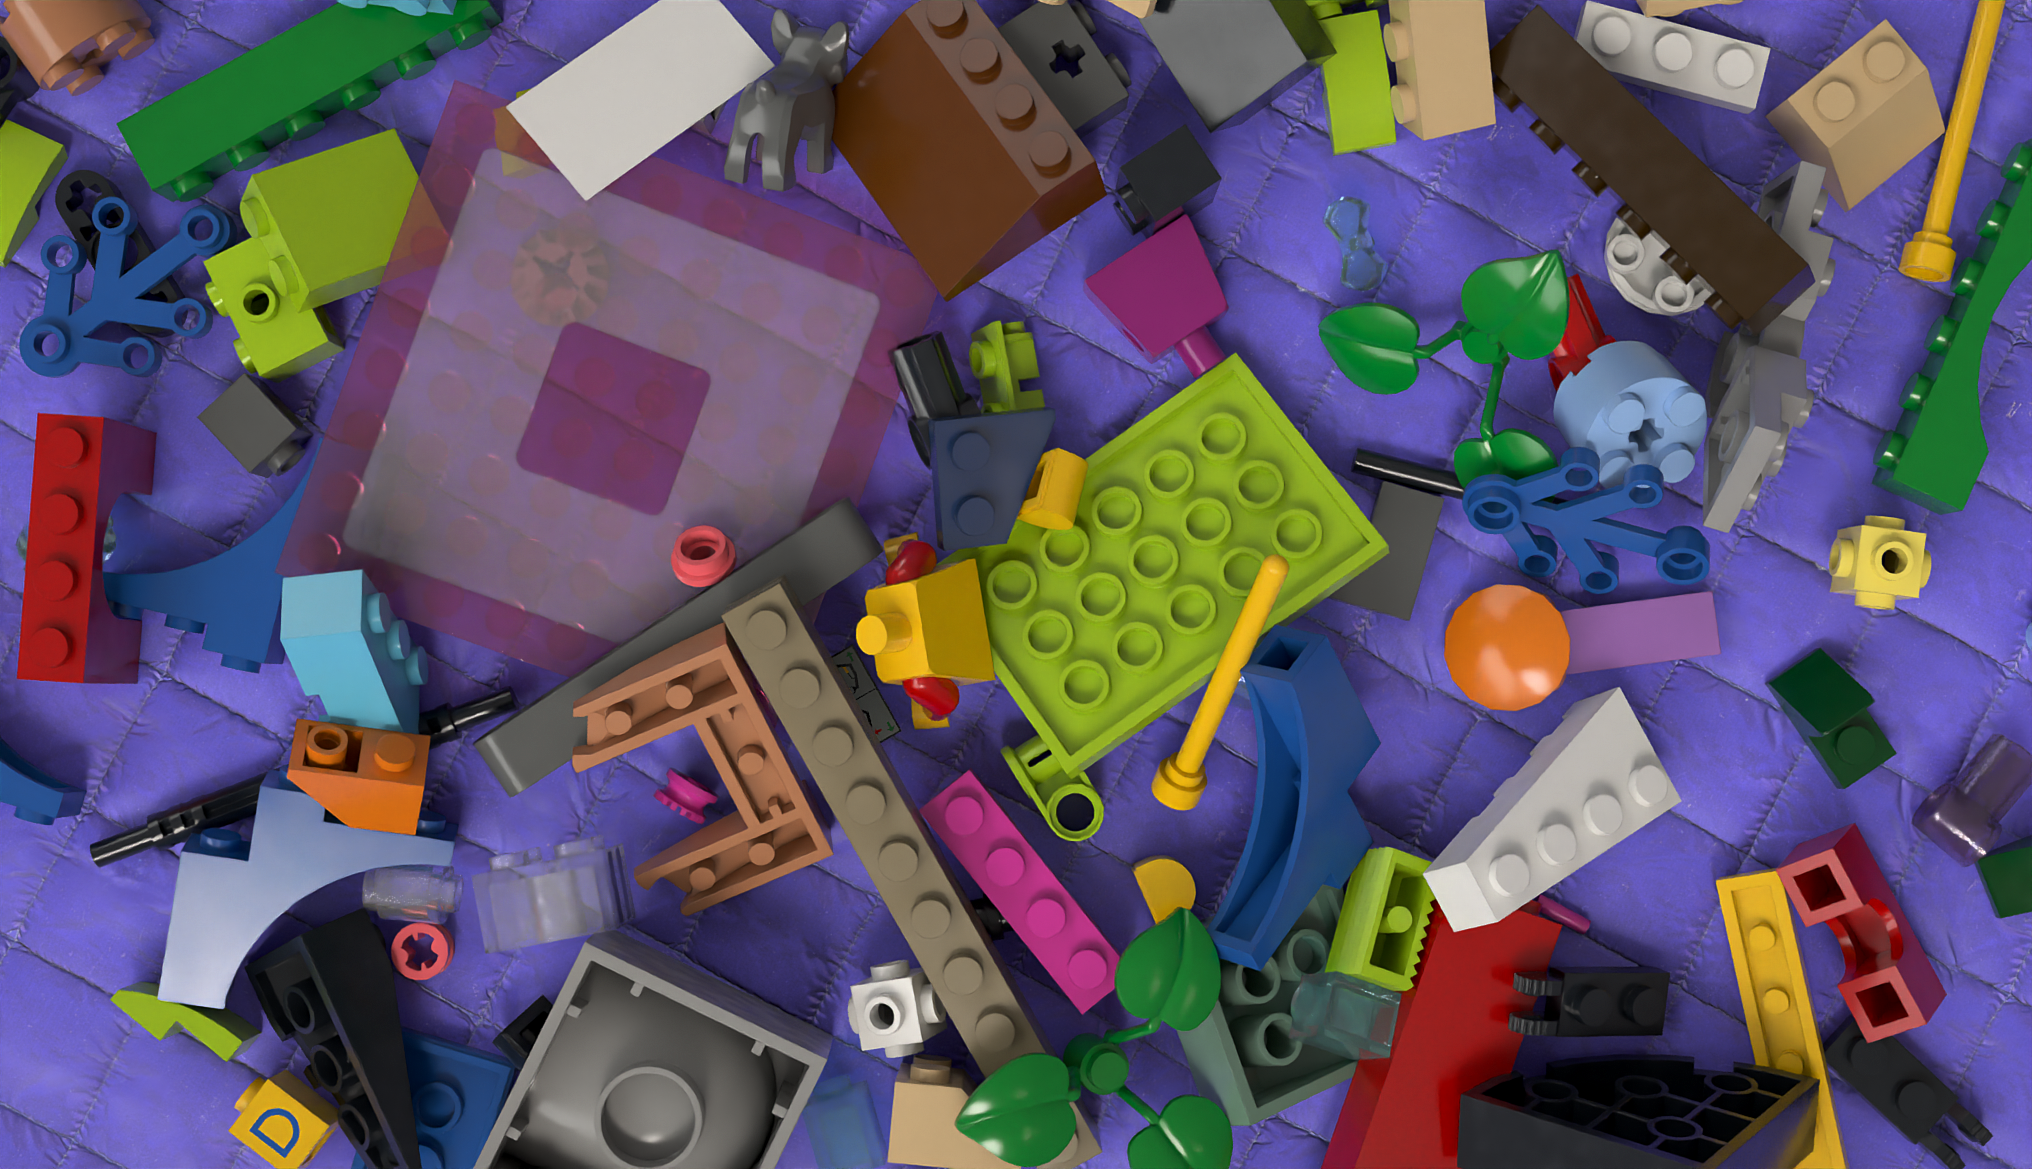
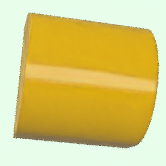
M1060 448L1042 453L1016 519L1048 529H1071L1074 525L1088 471V463L1083 458Z
M1154 855L1133 863L1134 867L1131 869L1156 924L1170 915L1177 907H1183L1188 910L1192 908L1196 896L1195 883L1192 875L1182 863L1166 855Z

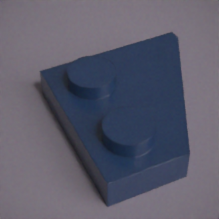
M1040 407L928 419L938 548L947 551L1007 544L1056 420L1055 409Z

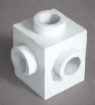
M898 960L871 966L872 977L850 986L852 996L848 1002L849 1022L852 1030L859 1034L862 1051L885 1048L887 1058L908 1056L924 1051V1041L947 1029L946 1009L922 967L910 969L908 960Z

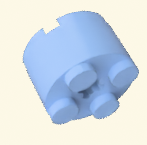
M1639 341L1614 342L1599 347L1587 355L1591 362L1576 376L1571 371L1562 381L1554 402L1555 425L1569 447H1585L1598 454L1600 458L1599 483L1606 489L1623 484L1625 472L1630 467L1638 464H1648L1657 467L1663 473L1664 482L1676 483L1686 478L1695 466L1694 455L1703 441L1707 427L1705 400L1667 358L1646 343ZM1637 485L1640 488L1650 487L1648 485Z

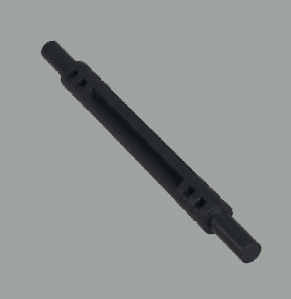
M511 686L455 707H452L447 702L437 706L435 709L419 713L418 723L419 734L431 736L429 750L439 747L443 743L462 738L463 730L519 710V703L515 692ZM268 772L210 794L198 796L189 802L177 804L165 811L148 815L147 823L90 844V853L94 863L101 868L154 847L164 851L181 842H187L191 833L201 834L205 829L221 828L255 815L260 786Z

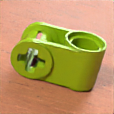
M1039 734L1015 748L1009 745L1001 748L1000 751L1023 790L1029 799L1033 798L1048 825L1057 836L1068 841H1082L1090 838L1099 830L1104 819V807L1100 796L1084 771L1070 779L1053 754L1036 765L1029 767L1030 761L1049 750ZM1072 793L1086 796L1094 807V818L1091 824L1080 831H1070L1064 828L1057 817V806L1060 800Z

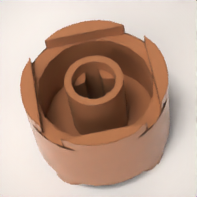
M5 0L3 6L10 15L7 18L0 16V32L40 88L47 91H55L66 87L72 96L83 94L98 85L104 79V74L99 68L118 55L123 60H130L145 52L155 42V38L149 31L151 19L137 0Z

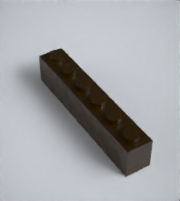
M1539 5L1528 13L1489 51L1494 97L1511 113L1521 106L1535 120L1528 129L1553 155L1564 148L1578 162L1571 169L1572 173L1594 196L1598 198L1606 190L1622 205L1614 213L1617 218L1640 241L1651 234L1666 249L1659 256L1660 260L1682 283L1687 285L1693 278H1696L1711 293L1704 303L1730 330L1741 323L1756 337L1816 282L1809 264Z

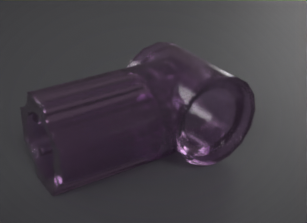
M1992 734L1952 783H1944L1921 803L1912 817L1911 824L1960 866L1968 867L1983 857L1998 840L2002 832L2000 820L2032 784V754L2002 734Z

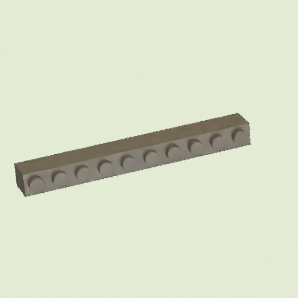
M785 574L727 605L721 615L723 621L985 1079L1006 1062L1023 1054L1038 1052L1059 1058ZM1081 1096L1078 1100L1069 1103L1076 1116V1129L1070 1143L1059 1156L1048 1163L1036 1166L1037 1169H1072L1103 1152L1098 1126Z

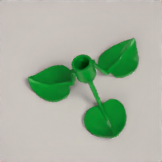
M1558 249L1526 257L1497 259L1477 267L1470 273L1461 291L1462 307L1468 321H1456L1448 332L1426 345H1417L1420 337V328L1415 318L1404 310L1389 304L1367 302L1348 305L1332 311L1318 325L1319 336L1341 372L1358 387L1375 394H1397L1407 390L1419 376L1417 359H1427L1456 340H1461L1465 354L1472 361L1480 364H1492V373L1480 422L1482 438L1465 439L1459 443L1454 451L1455 473L1464 489L1470 481L1483 475L1499 474L1519 480L1559 467L1551 448L1539 437L1525 430L1515 428L1501 430L1495 435L1493 429L1504 370L1510 362L1508 352L1524 360L1542 358L1553 352L1565 334L1569 318L1570 298L1566 270ZM1556 494L1541 500L1552 503Z
M1177 907L1165 919L1141 932L1123 951L1115 970L1114 986L1123 1008L1135 1017L1148 1019L1145 1023L1119 1031L1108 1029L1104 1037L1094 1033L1077 1035L1066 1046L1063 1062L1056 1056L1038 1052L1023 1054L1011 1059L995 1070L976 1088L962 1107L954 1123L960 1133L974 1140L1003 1161L1021 1167L1040 1166L1059 1156L1070 1143L1076 1129V1116L1069 1103L1080 1098L1082 1085L1095 1094L1107 1095L1114 1093L1150 1124L1136 1133L1128 1144L1127 1156L1131 1169H1229L1233 1150V1136L1229 1120L1223 1110L1203 1096L1186 1094L1170 1100L1164 1106L1159 1116L1124 1084L1129 1073V1061L1125 1052L1119 1047L1120 1043L1155 1033L1162 1021L1179 1031L1193 1030L1207 1019L1214 1009L1221 988L1220 962L1212 938L1199 919L1190 910Z

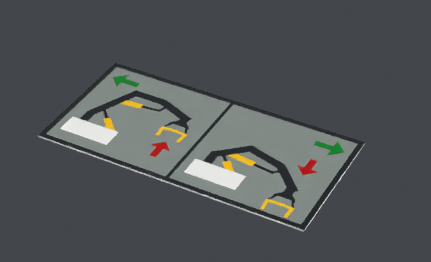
M852 644L831 656L880 743L901 732L900 726L854 645Z

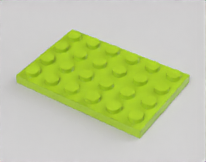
M1237 353L1228 357L1085 459L1089 467L1074 525L1071 529H1048L1016 519L1007 544L958 549L936 565L976 559L994 672L1070 779L1076 777L1211 680L1260 567L1267 556L1279 554L1285 557L1289 564V571L1254 649L1261 644L1274 625L1288 626L1389 554V546Z

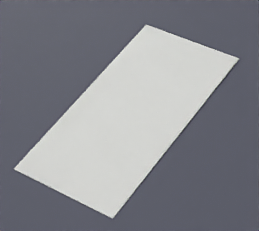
M659 0L507 105L506 108L583 199L587 201L740 92L747 84L755 81L775 67V65L720 0Z

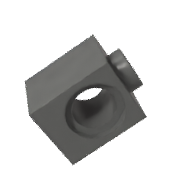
M246 373L242 374L197 417L249 473L269 478L273 473L276 476H280L292 469L305 455L306 451L302 446L314 435L263 380Z

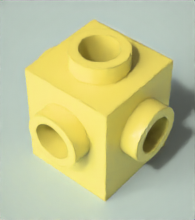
M1865 516L1864 525L1838 529L1837 538L1832 544L1829 556V572L1832 576L1830 592L1855 595V606L1882 610H1894L1895 600L1919 598L1920 588L1927 584L1931 571V554L1928 550H1925L1926 533L1904 531L1905 520L1885 516ZM1886 551L1885 564H1884V567H1883V565H1882V556H1883L1884 552Z

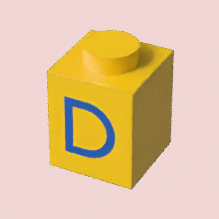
M284 1070L268 1078L267 1081L259 1076L249 1085L234 1106L235 1109L241 1112V1115L228 1131L277 1169H305L339 1126L338 1109L288 1070Z

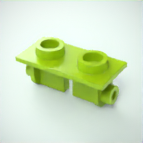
M994 321L971 333L972 343L969 349V363L973 375L980 382L984 404L981 408V413L1045 407L1042 389L1020 392L1019 381L1040 377L1033 334L1025 331L1024 322L1018 321L1001 325V321Z

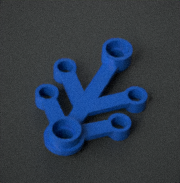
M106 197L94 206L92 212L93 223L101 234L91 300L74 313H72L76 274L80 273L86 265V250L81 243L64 235L53 236L42 246L41 260L44 266L50 270L43 315L31 320L26 325L19 342L20 354L24 363L30 370L41 376L49 378L64 377L72 373L81 363L121 368L126 373L137 377H149L155 374L162 364V353L154 342L141 337H130L121 344L87 338L109 321L169 329L189 339L202 338L212 328L213 315L211 310L197 300L183 298L171 304L139 298L198 255L209 259L235 246L238 232L234 220L227 213L211 205L193 207L183 216L178 235L123 275L129 235L136 229L138 216L131 204L117 197ZM116 207H121L124 212L122 223L116 228H109L106 219L108 213ZM204 219H210L213 224L211 236L205 240L198 241L195 236L197 224ZM69 245L72 249V259L67 265L59 267L56 263V253L61 247ZM196 308L200 314L199 323L193 329L186 330L182 325V316L186 310ZM55 334L59 340V347L53 355L46 356L42 350L43 340L48 335ZM144 346L148 351V360L141 368H135L131 363V354L134 349Z
M1573 447L1561 455L1559 467L1519 480L1499 474L1483 475L1470 481L1464 489L1462 506L1470 524L1477 530L1487 534H1502L1518 556L1519 569L1531 577H1546L1555 571L1558 546L1554 540L1547 536L1534 535L1527 523L1550 530L1580 573V585L1590 593H1609L1617 587L1619 580V562L1617 558L1607 552L1597 551L1590 540L1655 557L1658 574L1664 580L1677 585L1697 583L1707 576L1710 569V544L1702 533L1694 527L1676 526L1665 534L1605 518L1606 516L1634 507L1641 509L1651 508L1661 502L1663 498L1664 476L1657 467L1652 465L1638 464L1630 467L1624 474L1623 484L1558 505L1542 501L1541 499L1568 489L1572 491H1587L1597 485L1600 473V458L1598 454L1589 448ZM1577 467H1579V468H1584V469H1587V470H1585V471H1576V470H1573L1572 468H1577ZM1637 485H1648L1650 487L1640 488ZM1532 555H1540L1543 557H1534ZM1593 572H1603L1604 574H1597Z

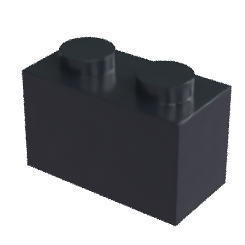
M1185 124L1119 168L1115 195L1118 200L1113 203V207L1131 235L1134 236L1141 231L1145 238L1148 239L1181 216L1187 214L1190 218L1210 205L1214 200L1222 178Z

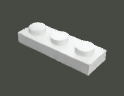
M1589 0L1581 8L1574 39L1616 80L1745 114L1751 113L1756 108L1771 49L1653 17L1646 18L1642 14Z

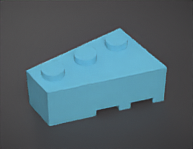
M363 569L283 578L280 640L305 695H319L327 715H319V721L419 734V685L426 684L428 681L427 656L424 648L417 646L410 637L405 621L398 620L390 609L386 594L378 592Z

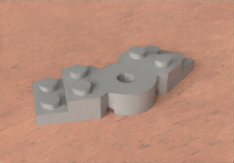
M1802 160L1764 185L1756 214L1809 264L1816 282L1756 337L1742 324L1735 334L1724 331L1708 379L1705 405L1707 417L1713 420L1708 428L1704 442L1703 526L1729 533L1741 509L1746 511L1752 509L1765 477H1775L1778 474L1786 455L1787 438L1792 427H1803L1813 405L1814 391L1807 389L1806 360L1799 357L1803 344L1805 321L1816 302L1817 296L1823 297L1827 292L1833 279L1836 262L1834 259L1828 258L1834 238L1809 231V227L1815 228L1818 225L1827 205L1828 190L1821 188L1826 167Z

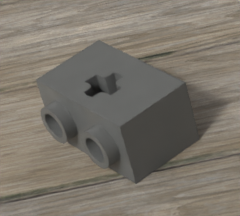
M1078 0L1071 4L1065 1L1062 5H1051L1039 1L997 28L1080 139L1127 109L1129 93L1126 88L1132 85L1131 80L1119 59L1112 52L1104 57L1091 38L1093 34L1097 33L1096 27ZM1061 55L1067 63L1078 60L1077 76L1072 78L1066 70L1055 74L1056 58Z

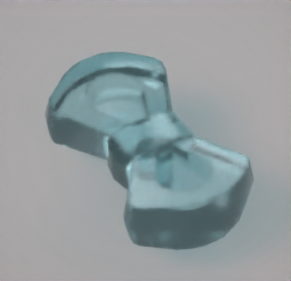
M1346 196L1337 199L1328 206L1323 217V224L1338 241L1342 253L1340 283L1351 290L1368 291L1377 287L1383 281L1388 270V264L1372 249L1375 241L1370 236L1369 231H1367L1371 209L1370 203L1357 197Z

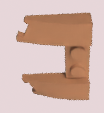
M725 622L685 639L636 664L573 702V717H585L588 715L587 745L573 747L572 766L576 773L694 724L738 808L737 811L698 830L634 868L635 880L638 885L647 891L659 878L663 877L687 894L680 904V912L685 916L692 915L834 855L831 829L806 780H800L753 687L752 674Z

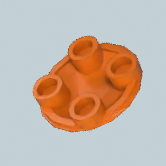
M1496 584L1473 593L1454 611L1445 631L1444 658L1452 680L1469 699L1492 710L1518 711L1541 703L1552 692L1558 690L1563 685L1566 678V670L1570 664L1571 638L1562 614L1556 609L1553 600L1548 595L1535 592L1522 585Z

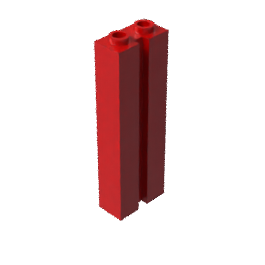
M1437 899L1430 902L1434 911L1427 914L1430 924L1423 927L1427 936L1420 940L1424 949L1417 952L1420 962L1413 965L1417 972L1416 975L1410 978L1414 987L1407 991H1383L1321 1169H1461L1457 1167L1461 1094L1490 1078L1511 1073L1524 1034L1508 1029L1509 1015L1517 1011H1533L1538 997L1525 995L1513 989L1514 973L1522 971H1547L1562 928L1561 924L1539 916L1543 904L1531 900L1499 922L1454 932Z

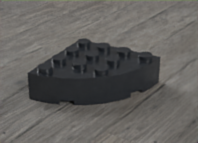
M1614 1054L1546 1063V1075L1523 1079L1524 1075L1515 1070L1508 1074L1490 1078L1462 1093L1460 1099L1457 1167L1461 1169H1794L1814 1149L1820 1079L1772 1067L1733 1061V1072L1694 1069V1057Z

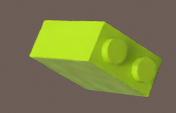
M395 128L252 174L240 202V213L247 231L254 239L261 238L271 258L268 262V267L277 291L283 297L290 296L298 314L436 265L451 242Z

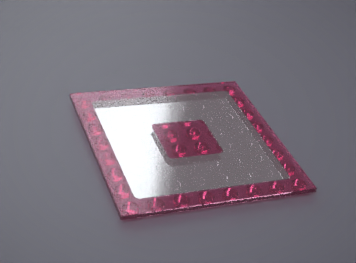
M454 80L275 573L286 577H298L363 569L378 592L386 594L390 609L395 616L571 677L706 588L684 584L674 574L671 565V555L677 538L684 531L701 525L719 529L732 541L737 555L735 568H737L839 500L849 496L856 508L858 507L901 391L887 351L899 343L922 335L938 290L916 259L911 255L652 155L585 201L506 108L512 101ZM826 591L803 606L813 625ZM743 656L752 674L753 687L775 729L779 717Z

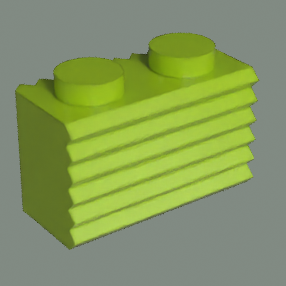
M1385 846V848L1368 849L1351 873L1324 974L1370 991H1407L1414 987L1410 978L1416 975L1417 972L1413 965L1420 962L1417 952L1424 949L1420 940L1427 936L1423 927L1430 924L1427 914L1434 911L1430 902L1436 899L1423 875L1432 862Z

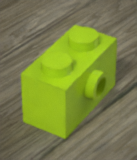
M251 237L203 261L212 281L205 284V288L219 314L224 318L230 315L240 336L233 340V344L245 368L251 374L258 372L259 376L279 383L345 350L323 305L298 314L290 296L283 297L277 291L268 267V262L271 258L261 238L254 239Z

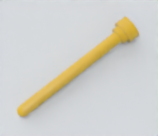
M1979 0L1922 230L1915 232L1912 241L1904 244L1898 270L1908 277L1930 282H1946L1951 278L1956 252L1951 249L1953 240L1947 235L2006 0Z
M1272 554L1264 559L1180 751L1163 759L1151 782L1152 793L1157 800L1176 810L1193 809L1199 803L1207 785V776L1203 760L1242 676L1240 670L1247 664L1289 571L1288 561L1282 555Z

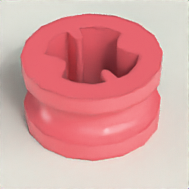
M432 920L418 921L402 928L395 936L391 946L392 961L396 969L405 977L413 980H427L445 971L451 964L455 954V943L450 931L441 923ZM425 934H428L434 938L431 950L438 954V957L434 964L429 959L419 966L412 961L416 951L408 944L412 936L417 941L424 938Z

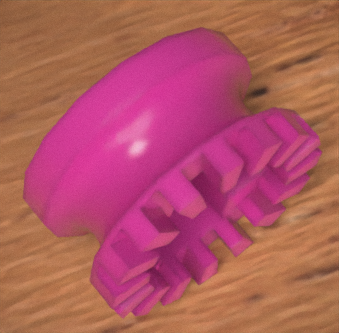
M669 768L666 773L669 779L667 787L664 789L658 788L653 796L661 801L662 804L669 806L673 811H676L678 806L681 807L680 815L686 816L689 820L702 825L707 818L704 814L705 806L708 803L715 804L719 796L692 777L674 768Z

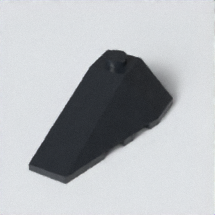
M365 907L301 934L246 965L244 969L270 1025L282 1042L293 1037L311 1064L306 1066L303 1073L314 1090L322 1086L331 1092L340 1105L337 1114L338 1124L368 1169H422L392 964L385 952L386 943L384 936L378 926L371 922Z

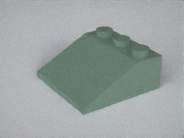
M1327 885L1320 887L1261 971L1219 958L1221 988L1214 1009L1197 1028L1190 1031L1177 1030L1199 1095L1217 1104L1228 1118L1230 1126H1251L1354 1075L1381 994L1380 991H1370L1324 974L1345 898L1343 887L1341 889ZM1215 915L1200 920L1205 929H1207Z

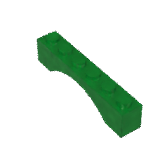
M2032 138L2023 143L2018 142L2012 148L2002 166L2000 175L2007 179L1998 200L1993 199L1989 202L1977 222L1975 234L1981 236L1972 258L1966 257L1952 278L1950 291L1955 293V297L1947 315L1941 314L1931 326L1924 343V349L1930 351L1921 373L1915 372L1905 384L1898 402L1899 407L1904 408L1895 431L1889 430L1883 436L1873 457V464L1879 467L1871 484L1939 515L1963 511L1989 453L1980 419L1978 379L1981 354L1993 314L2013 280L2032 260Z

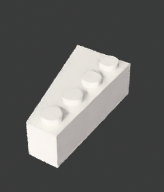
M1620 687L1574 702L1562 716L1563 722L1551 735L1543 737L1529 753L1532 757L1517 774L1507 778L1493 793L1495 798L1479 816L1473 817L1424 871L1423 875L1454 932L1499 922L1682 801Z

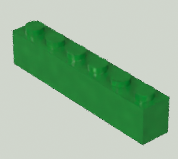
M457 0L453 15L426 12L422 16L409 15L394 7L367 4L364 8H353L338 2L116 123L151 189L172 202L178 199L180 202L192 201L212 190L214 187L213 180L235 169V171L241 172L260 165L269 158L270 153L268 150L288 139L300 141L315 135L325 127L326 123L324 120L345 108L348 111H354L370 105L380 97L381 88L401 77L403 80H413L425 75L436 66V58L456 47L459 50H467L478 46L492 35L491 28L503 21L491 0Z

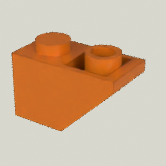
M297 718L287 778L348 827L415 835L425 786L431 736Z

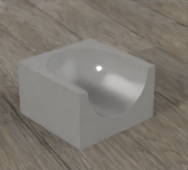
M603 925L584 942L473 1169H775L828 1060L833 1035L607 925Z

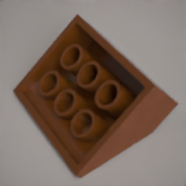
M976 0L918 1L902 12L845 76L844 81L832 90L835 99L833 143L945 302H948L1107 195L1095 158Z

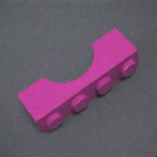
M969 768L920 808L919 812L1082 1015L1115 989V970L1121 954L1091 916L1055 876L972 768Z

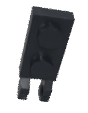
M1642 966L1550 967L1549 971H1522L1514 973L1513 989L1529 996L1546 995L1545 1011H1517L1510 1013L1508 1029L1531 1036H1662L1670 972L1657 967Z
M1852 1013L1822 1044L1827 1066L1907 1141L1915 1145L1918 1144L1945 1169H1963L1966 1165L1952 1147L1943 1143L1929 1131L1943 1115L1950 1119L1967 1139L1981 1146H1984L1993 1137L1992 1133L1975 1116L1956 1102L1959 1097L1893 1036L1867 1043Z

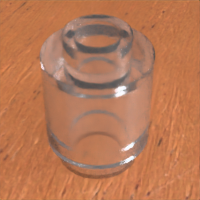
M452 862L450 867L417 864L396 865L367 870L362 891L363 907H365L366 911L377 912L381 919L443 925L449 913H457L460 909L463 897L462 875L454 874Z

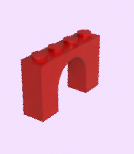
M37 414L17 679L87 684H138L142 621L118 619L112 614L106 600L103 583V548L108 520L118 497L122 493L152 495L156 432L106 417Z

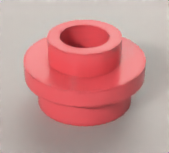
M707 525L695 526L684 531L677 538L671 555V565L675 576L684 584L694 587H706L721 582L731 574L737 562V555L732 541L719 529Z

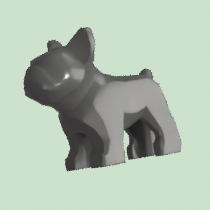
M780 9L776 10L773 15L771 32L773 45L781 56V62L765 76L747 84L742 92L728 145L724 174L726 180L741 184L747 182L753 141L757 135L756 160L762 161L763 188L784 192L794 187L796 183L794 155L800 139L807 141L808 172L824 174L833 169L834 157L830 146L835 122V99L831 89L834 85L843 82L847 73L849 26L843 20L833 24L827 30L813 26H801L788 11Z

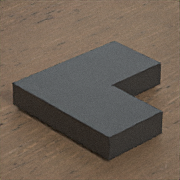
M1386 481L1380 482L1370 522L1388 544L1389 554L1327 598L1404 621H1410L1445 498Z

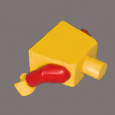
M918 532L884 540V550L889 566L886 570V583L868 589L866 592L867 616L860 620L856 628L858 646L866 654L874 655L877 676L882 683L903 685L906 695L911 698L912 719L915 730L950 727L948 717L959 704L960 695L957 686L996 680L976 559H967L936 566L937 556L934 548L929 543L919 540Z

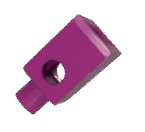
M1187 214L1181 216L1084 280L1083 291L1088 299L1149 363L1153 364L1173 350H1176L1193 377L1197 379L1227 358L1207 328L1222 319L1229 307Z

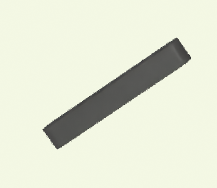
M847 496L735 568L721 582L706 587L478 738L473 745L511 798L572 759L573 747L587 745L588 715L585 717H573L574 701L636 664L685 639L723 623L721 615L727 605L785 574L802 606H804L871 562L884 549L850 497Z

